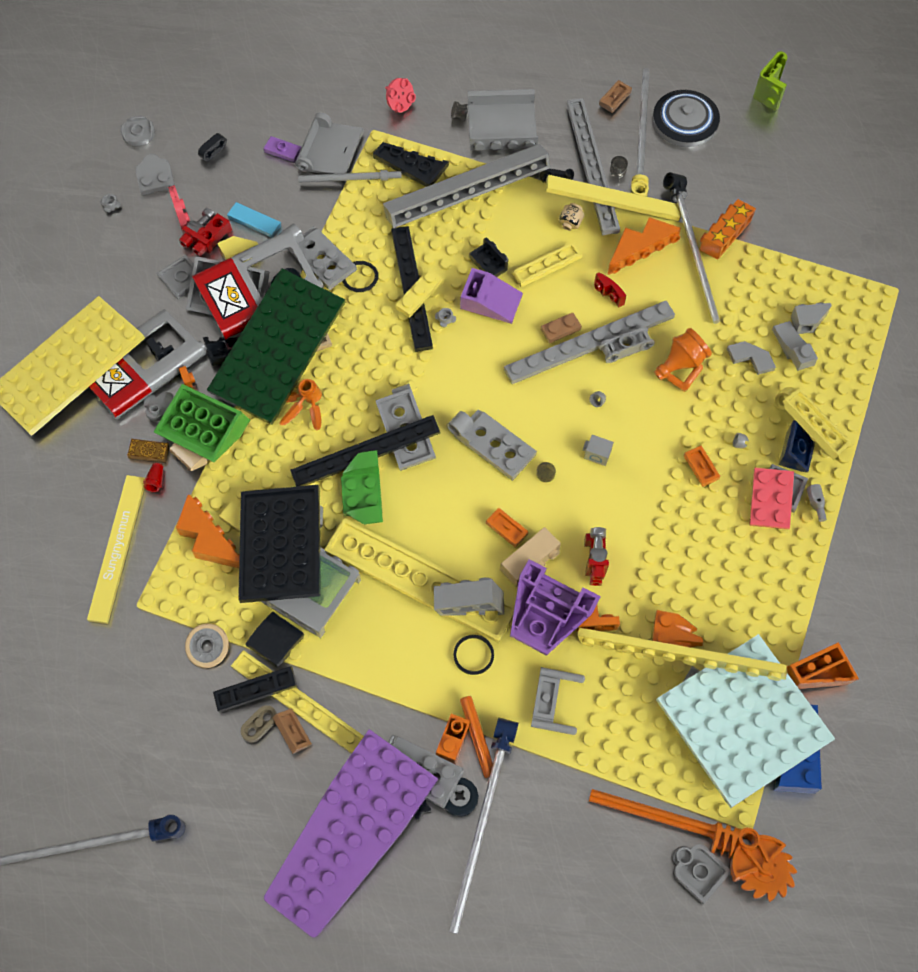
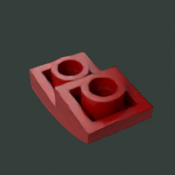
M600 272L596 273L595 289L603 297L609 294L611 301L615 302L618 308L625 305L627 295L621 287Z

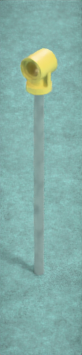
M648 68L643 69L637 175L633 176L631 180V193L648 197L649 179L644 175L649 87Z

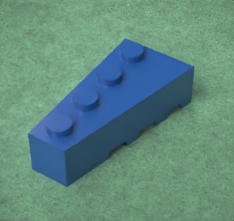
M811 705L818 714V705ZM820 750L777 777L773 791L816 794L822 789Z

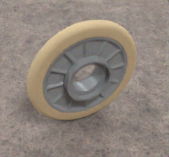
M208 623L195 627L189 633L185 642V652L188 659L194 665L201 668H210L221 663L229 649L228 637L224 630L217 625ZM206 640H210L212 643V648L209 651L202 649V643Z

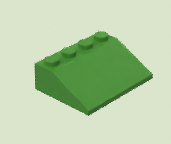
M182 384L155 428L154 433L215 462L241 437L250 419L241 411Z

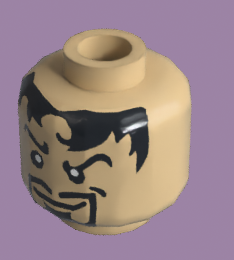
M575 203L564 206L559 216L562 228L568 231L579 228L584 218L581 206Z

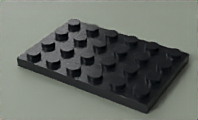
M319 485L242 491L239 602L249 603L321 596Z

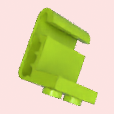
M782 51L777 52L760 72L753 94L755 100L774 111L779 108L787 84L780 81L788 58L787 54Z

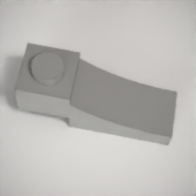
M791 321L773 326L772 331L787 359L792 360L797 371L815 365L818 357L811 344H807L800 337Z

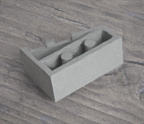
M486 577L480 578L479 581L462 580L456 584L441 583L440 586H434V610L440 616L466 615V612L479 611V615H485V611H498V615H504V592L493 579Z

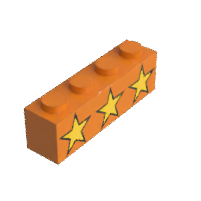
M739 199L734 204H730L726 213H722L717 223H713L709 232H705L701 237L700 251L718 260L752 221L756 208Z

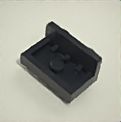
M487 237L483 239V245L469 253V258L480 270L491 273L495 277L508 270L507 256L497 249L496 244Z

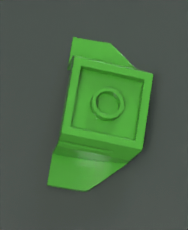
M377 451L358 453L341 477L344 516H351L364 525L383 522Z

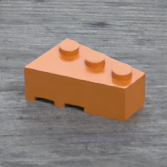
M839 642L787 666L788 675L799 689L844 686L859 680Z

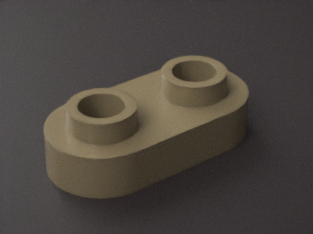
M271 706L259 708L242 725L241 735L243 739L249 743H254L275 725L273 717L277 714L275 709ZM266 715H271V718L268 721H265L264 717ZM250 730H256L254 735H249Z

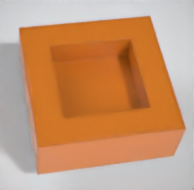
M186 366L179 368L184 385L194 389L192 384L195 383L193 373H188Z

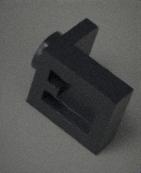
M153 337L146 340L149 350L157 361L174 350L172 345L163 348L160 342L156 343Z

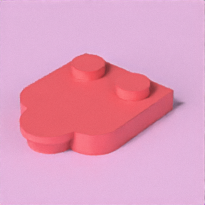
M173 185L168 187L182 229L188 225L187 223L190 222L188 213L183 212V209H186L183 198L179 199L176 187Z

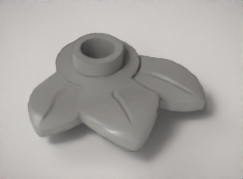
M163 392L158 396L151 394L145 398V413L149 420L154 422L161 420L173 400V394Z

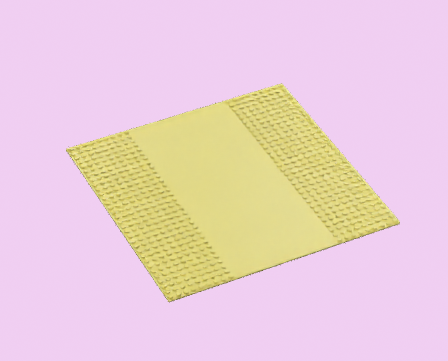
M372 130L351 173L380 172V170L396 171L373 158V153L382 142L402 147L404 151L419 152V155L428 157V155L435 157V160L449 161V166L435 183L483 166L486 163ZM402 174V178L388 179V181H381V179L346 181L322 233L352 262L366 261L375 266L378 271V281L374 287L365 292L351 291L344 286L343 282H340L329 291L346 301L335 320L337 327L328 331L332 346L315 353L292 391L300 394L298 387L303 379L313 380L320 388L322 396L315 403V406L318 405L321 412V428L319 430H315L312 424L309 410L312 405L305 400L302 402L303 408L298 415L288 424L280 425L281 419L293 404L299 402L302 397H297L295 402L285 403L273 425L236 406L234 407L250 419V422L241 437L215 462L207 461L191 496L192 498L197 497L202 504L200 508L204 512L208 511L214 519L212 523L222 528L225 533L223 537L226 540L230 539L236 546L235 552L240 554V532L219 518V515L230 502L241 508L242 491L296 487L291 469L387 433L376 400L392 395V389L409 383L422 419L434 415L441 434L429 438L436 458L400 471L394 452L378 457L383 522L364 525L351 516H344L341 477L344 471L309 484L319 485L320 505L323 507V526L320 528L321 548H326L345 518L464 580L479 581L480 578L485 577L493 579L503 590L504 600L515 605L518 586L516 587L500 571L501 563L545 527L561 543L559 555L555 559H549L545 562L546 565L544 567L547 568L545 575L579 593L584 587L601 596L597 603L599 617L605 614L619 616L620 625L618 630L601 632L652 641L656 611L660 610L679 614L698 628L692 634L702 637L703 646L691 648L728 654L759 634L780 664L789 666L799 661L897 300L898 288L737 239L717 260L700 251L701 237L705 232L708 233L709 231L692 226L720 318V322L714 324L684 223L614 207L620 232L618 234L602 235L593 202L546 192L545 182L543 183L542 180L526 177L396 227L409 226L419 279L428 269L443 277L442 284L424 302L433 349L415 352L409 319L406 315L395 309V304L404 296L392 237L391 229L393 227L385 216L383 203L425 188V186ZM575 203L583 208L584 218L578 229L568 231L562 228L559 216L565 205ZM649 217L681 228L680 239L676 243H671L662 250L651 253L647 258H641L633 265L626 266L619 272L608 275L609 264L625 228L643 233ZM486 237L493 241L497 249L508 258V270L497 278L523 293L512 324L460 309V297L471 269L480 270L469 258V253L483 245V239ZM571 242L581 252V259L523 287L519 286L512 275L513 270ZM319 255L317 259H323L325 255ZM331 265L328 267V269L331 270L336 268L335 265ZM356 265L357 270L346 278L347 284L356 289L368 287L375 278L373 269L366 265ZM302 270L300 275L304 279L306 277V274ZM600 272L621 287L627 295L625 305L618 308L615 302L611 301L609 294L603 297L595 289L596 273ZM667 300L675 313L673 319L648 329L650 338L655 342L650 349L626 356L615 362L606 363L603 351L598 349L515 384H511L504 371V366L663 301ZM820 302L831 303L832 306L827 316L813 333L799 334L807 344H811L818 359L814 366L797 371L792 360L787 359L772 331L773 326L788 321L792 323L791 314L795 306L801 304L813 305ZM443 308L451 309L453 316H456V322L449 323L446 327H441L439 320L435 319V314ZM574 313L582 326L581 330L549 344L541 331V326ZM688 328H692L708 345L712 355L702 362V371L689 389L683 392L668 381L667 378L659 380L654 371L668 359L673 337L684 334ZM746 341L768 351L776 368L774 371L757 375L751 360L733 364L727 347ZM694 368L678 369L671 372V374L684 382ZM786 387H792L796 390L799 388L851 442L834 460L827 456L818 443L815 442L809 472L806 473L779 465L786 433L792 421L795 420L786 410H780L774 404L775 396ZM596 391H600L606 396V401L601 407H594L590 403V396ZM398 408L394 414L400 417L405 413V410ZM477 410L485 412L535 449L537 454L512 481L456 439L449 431L447 424L459 411L465 412L470 417ZM477 430L475 432L478 436L486 434L484 430ZM736 433H742L748 437L749 441H745V444H747L745 448L733 447ZM592 435L614 442L606 466L584 459L585 451H583L586 440L590 441ZM496 440L490 443L492 447H499L501 445ZM412 444L406 448L409 451H413L417 448V444ZM701 445L721 476L719 480L704 487L701 486L684 457L685 452ZM509 451L505 453V456L507 458H514L515 454ZM774 464L808 478L796 511L794 513L791 512L789 530L749 526L754 468L770 469L771 465ZM814 484L821 485L825 499L824 510L827 520L819 522L817 512L810 505L807 488ZM498 508L528 531V535L516 548L486 524V520ZM176 526L137 602V607L140 610L192 629L207 623L217 625L224 630L230 643L249 650L251 649L245 645L247 640L273 611L304 633L303 639L291 650L290 656L284 661L287 664L448 722L451 714L466 719L460 699L471 696L483 734L486 737L497 740L493 736L498 717L518 722L514 743L509 742L511 746L723 824H728L731 827L741 829L746 827L753 829L764 787L730 808L656 701L658 697L682 683L692 666L700 671L706 668L702 664L688 665L680 660L666 661L658 656L649 658L636 652L634 654H627L620 649L606 650L598 645L593 647L585 646L578 638L577 628L546 656L510 637L512 620L500 642L497 643L447 616H440L434 609L359 571L360 583L355 582L324 626L325 633L320 639L262 602L240 603L238 600L239 568L195 558L192 550L196 539L179 535ZM594 527L606 529V550L608 553L606 560H609V567L604 580H602V586H591L590 576H585L590 547H584V539L586 533H590V529ZM321 562V596L308 598L324 608L329 607L348 577ZM480 635L491 643L494 649V660L491 667L484 673L470 675L462 672L456 666L453 656L454 648L463 637ZM471 638L459 645L456 656L459 664L464 669L479 671L489 664L491 650L484 641ZM541 667L585 676L583 683L560 679L553 723L576 727L577 733L575 735L531 727Z

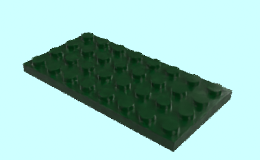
M281 268L208 386L207 391L273 425L345 305V299Z

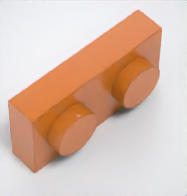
M702 445L684 453L686 461L702 487L720 479L721 476Z
M500 508L486 520V524L515 548L528 535V531Z

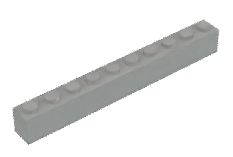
M538 144L383 203L385 216L392 227L396 228L550 169L549 153Z

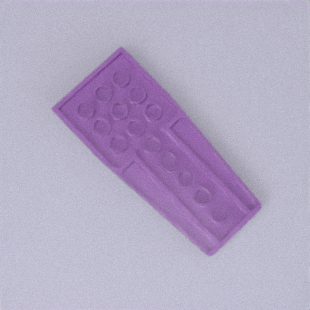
M369 729L331 782L264 895V900L309 936L317 937L401 835L439 779Z

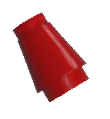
M152 464L143 481L144 488L147 491L158 492L162 488L164 468L162 464Z

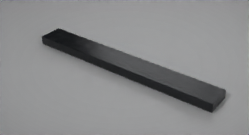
M409 226L391 229L404 295L419 280ZM423 303L410 318L408 317L415 352L433 349L425 305Z
M434 415L301 465L290 471L296 487L306 486L345 471L358 453L377 451L378 457H381L441 433Z

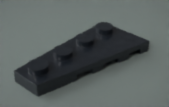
M384 142L373 153L374 159L396 171H401L402 174L425 187L433 185L449 166V161L435 160V157L429 155L425 157L415 151H404L402 147Z

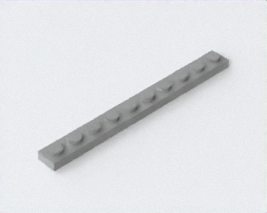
M584 99L567 100V109L588 184L609 188ZM593 202L602 235L618 234L620 226L615 208Z
M667 300L506 365L504 366V371L511 384H515L598 350L599 344L606 339L620 336L642 326H646L649 329L674 318L675 313Z

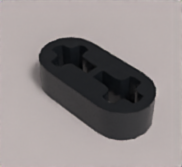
M216 133L199 148L198 156L205 161H209L225 147L227 139L220 133Z

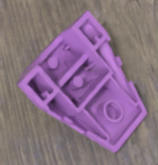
M529 559L519 576L510 637L547 656L592 615L601 596L584 587L580 593L545 575L547 568Z

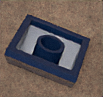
M796 420L792 421L786 433L779 465L806 473L809 472L815 442L812 441L809 434Z

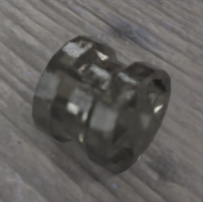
M455 101L451 110V118H460V120L465 121L469 105H462Z
M623 156L614 157L611 161V175L617 178L623 177L627 172V159Z

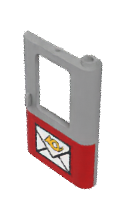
M290 230L191 276L225 340L244 330L263 299L247 272L248 267L287 248H291L306 274L304 279L324 288L320 278L317 279Z
M165 309L136 329L146 338L164 324H169L185 342L146 370L127 353L89 386L116 420L179 375V368L184 366L188 368L206 355L205 350L207 349L205 345L190 335Z

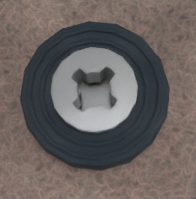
M460 778L444 808L448 813L453 816L462 817L474 811L478 804L479 795L473 782L466 778Z

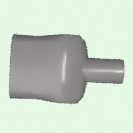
M811 485L807 488L810 505L817 512L819 522L826 521L825 499L821 485Z

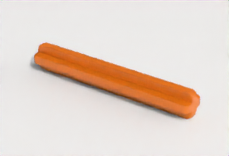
M471 696L461 698L460 702L465 718L471 721L469 731L485 778H489L493 762Z

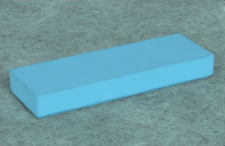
M237 202L227 214L228 219L270 238H273L281 227L280 221Z

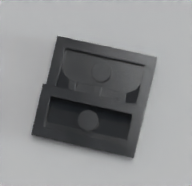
M272 611L253 632L245 645L278 668L290 656L291 650L303 639L304 633Z

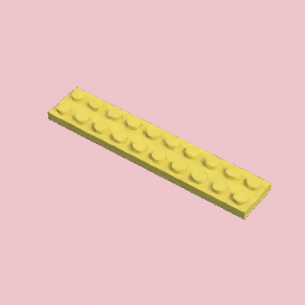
M345 518L324 549L326 554L338 557L347 565L355 567L357 570L434 609V586H440L441 583L446 582L456 584L464 580ZM504 600V615H498V611H485V615H479V611L466 612V615H449L447 617L499 643L513 618L515 605Z

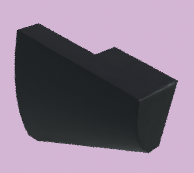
M203 337V342L207 349L206 352L212 366L223 364L238 338H228L225 340L223 337H220L217 341H209L208 337Z

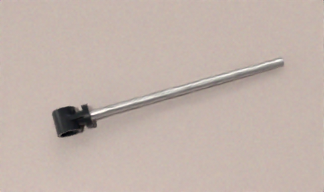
M669 172L663 179V187L670 191L671 200L678 203L713 323L717 324L720 322V318L684 202L688 195L686 190L687 178L684 175Z

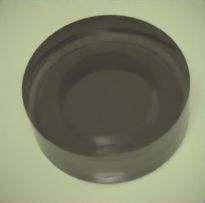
M543 462L537 467L536 475L540 481L550 482L554 479L556 469L553 464Z

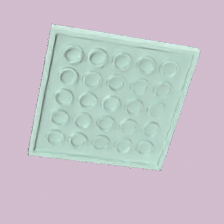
M759 634L728 653L729 655L780 664ZM718 667L716 669L704 668L656 699L730 808L835 740L832 733L788 673L786 680L774 681L762 675L752 677L740 671L731 673Z

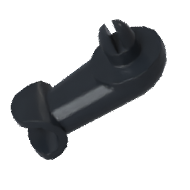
M550 168L540 172L539 177L543 183H546L548 175L573 180L574 171L573 169L562 171Z

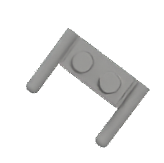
M541 667L531 727L575 735L577 733L576 727L553 723L560 679L583 683L585 676Z

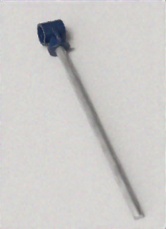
M499 717L493 736V738H497V742H492L491 749L496 750L449 931L458 934L504 753L511 754L512 747L509 746V742L514 743L518 722Z
M167 815L163 818L149 820L148 827L0 856V865L150 836L152 842L170 838L177 839L184 834L185 823L175 815ZM176 821L177 828L173 832H169V824Z

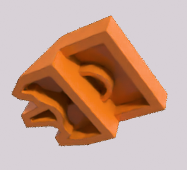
M656 611L652 641L690 648L703 646L702 637L692 634L698 628L676 613Z

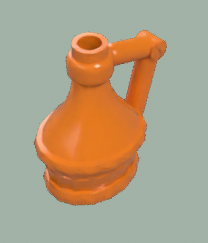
M688 328L684 334L673 337L668 359L654 371L659 380L667 378L668 381L683 392L689 389L702 371V362L712 355L708 345L692 328ZM694 368L684 382L671 374V372L678 369Z

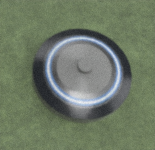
M675 90L665 94L657 101L652 121L656 132L667 142L682 147H695L708 142L716 134L720 123V113L716 104L706 95L693 90Z

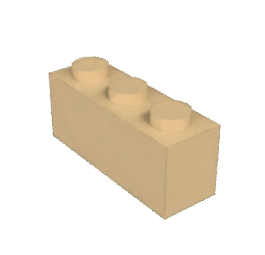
M544 527L501 563L500 571L517 587L519 576L527 561L530 559L544 567L546 561L549 559L553 560L559 555L561 543Z

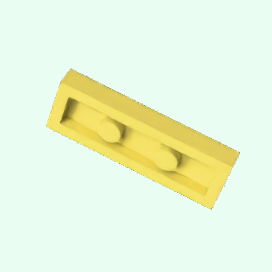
M428 269L395 304V309L410 318L442 284L443 277Z

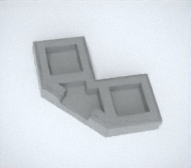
M746 341L727 347L733 364L751 360L757 375L774 371L776 368L768 351Z

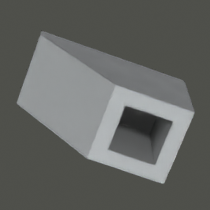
M820 302L813 305L801 304L795 306L791 319L797 333H813L827 316L832 306L831 303Z

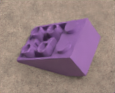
M472 268L460 297V309L512 324L523 293L491 273Z

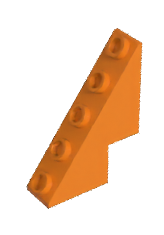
M649 217L643 233L625 228L609 264L608 275L615 274L622 268L633 265L641 258H647L651 253L660 251L671 243H676L680 239L681 228Z
M188 495L176 529L179 535L196 539L192 550L195 558L239 568V554L234 550L236 549L234 543L230 539L226 540L223 537L224 531L219 525L215 526L212 523L214 519L208 511L204 512L200 508L202 504L198 498H192L191 495Z

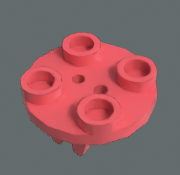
M396 78L385 87L387 104L391 110L402 113L408 110L411 104L415 102L416 95L408 79Z

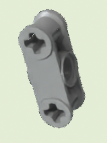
M642 326L631 332L604 340L599 344V349L603 351L606 363H612L637 352L648 350L655 342L650 338L648 328Z

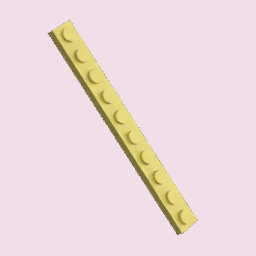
M579 628L578 631L580 642L589 647L598 645L606 650L620 649L627 654H634L636 652L649 658L658 656L666 661L680 660L688 665L702 664L709 669H716L718 667L731 673L740 671L752 677L762 675L774 681L786 680L787 665L584 628Z

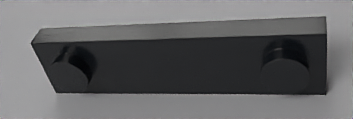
M289 666L214 691L213 695L217 711L223 712L298 686L293 667Z

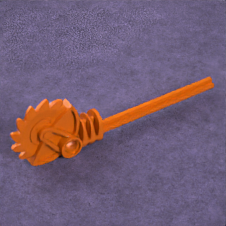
M594 789L591 790L590 802L710 837L712 839L711 853L714 854L716 849L720 850V856L723 855L724 851L728 852V858H731L730 871L733 882L739 880L745 882L741 885V889L755 891L753 894L754 899L761 898L767 894V900L771 902L776 897L777 892L784 898L787 894V886L791 888L795 886L791 874H796L797 870L788 862L793 857L782 852L786 844L777 838L759 835L756 830L748 827L743 829L735 827L732 831L731 826L728 824L726 828H723L721 822L712 825ZM743 839H748L751 845L745 844Z

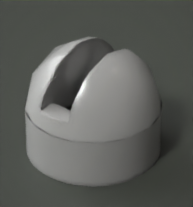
M596 391L590 396V403L594 407H601L606 401L605 394L600 391Z
M736 433L733 447L745 448L747 446L745 441H749L748 437L745 434Z

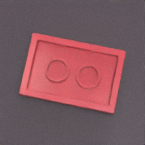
M754 468L749 526L790 529L794 471Z

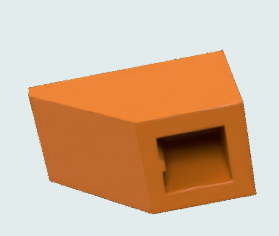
M451 714L436 750V755L456 765L471 721Z

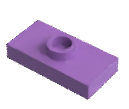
M270 136L263 149L267 154L295 163L301 146Z

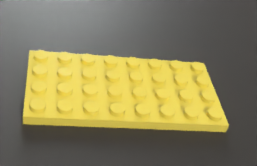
M98 296L0 378V406L32 436L143 341L145 337Z

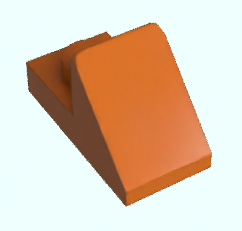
M596 605L592 615L577 628V632L579 628L596 631L618 630L620 625L619 616L605 614L599 617L598 605Z

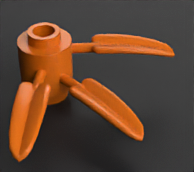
M303 379L298 387L300 394L292 392L286 403L295 402L297 397L302 398L299 402L293 404L281 419L280 425H286L293 420L302 410V402L305 400L312 405L309 409L312 424L315 430H319L321 428L320 407L318 405L315 406V403L321 399L322 391L313 380Z

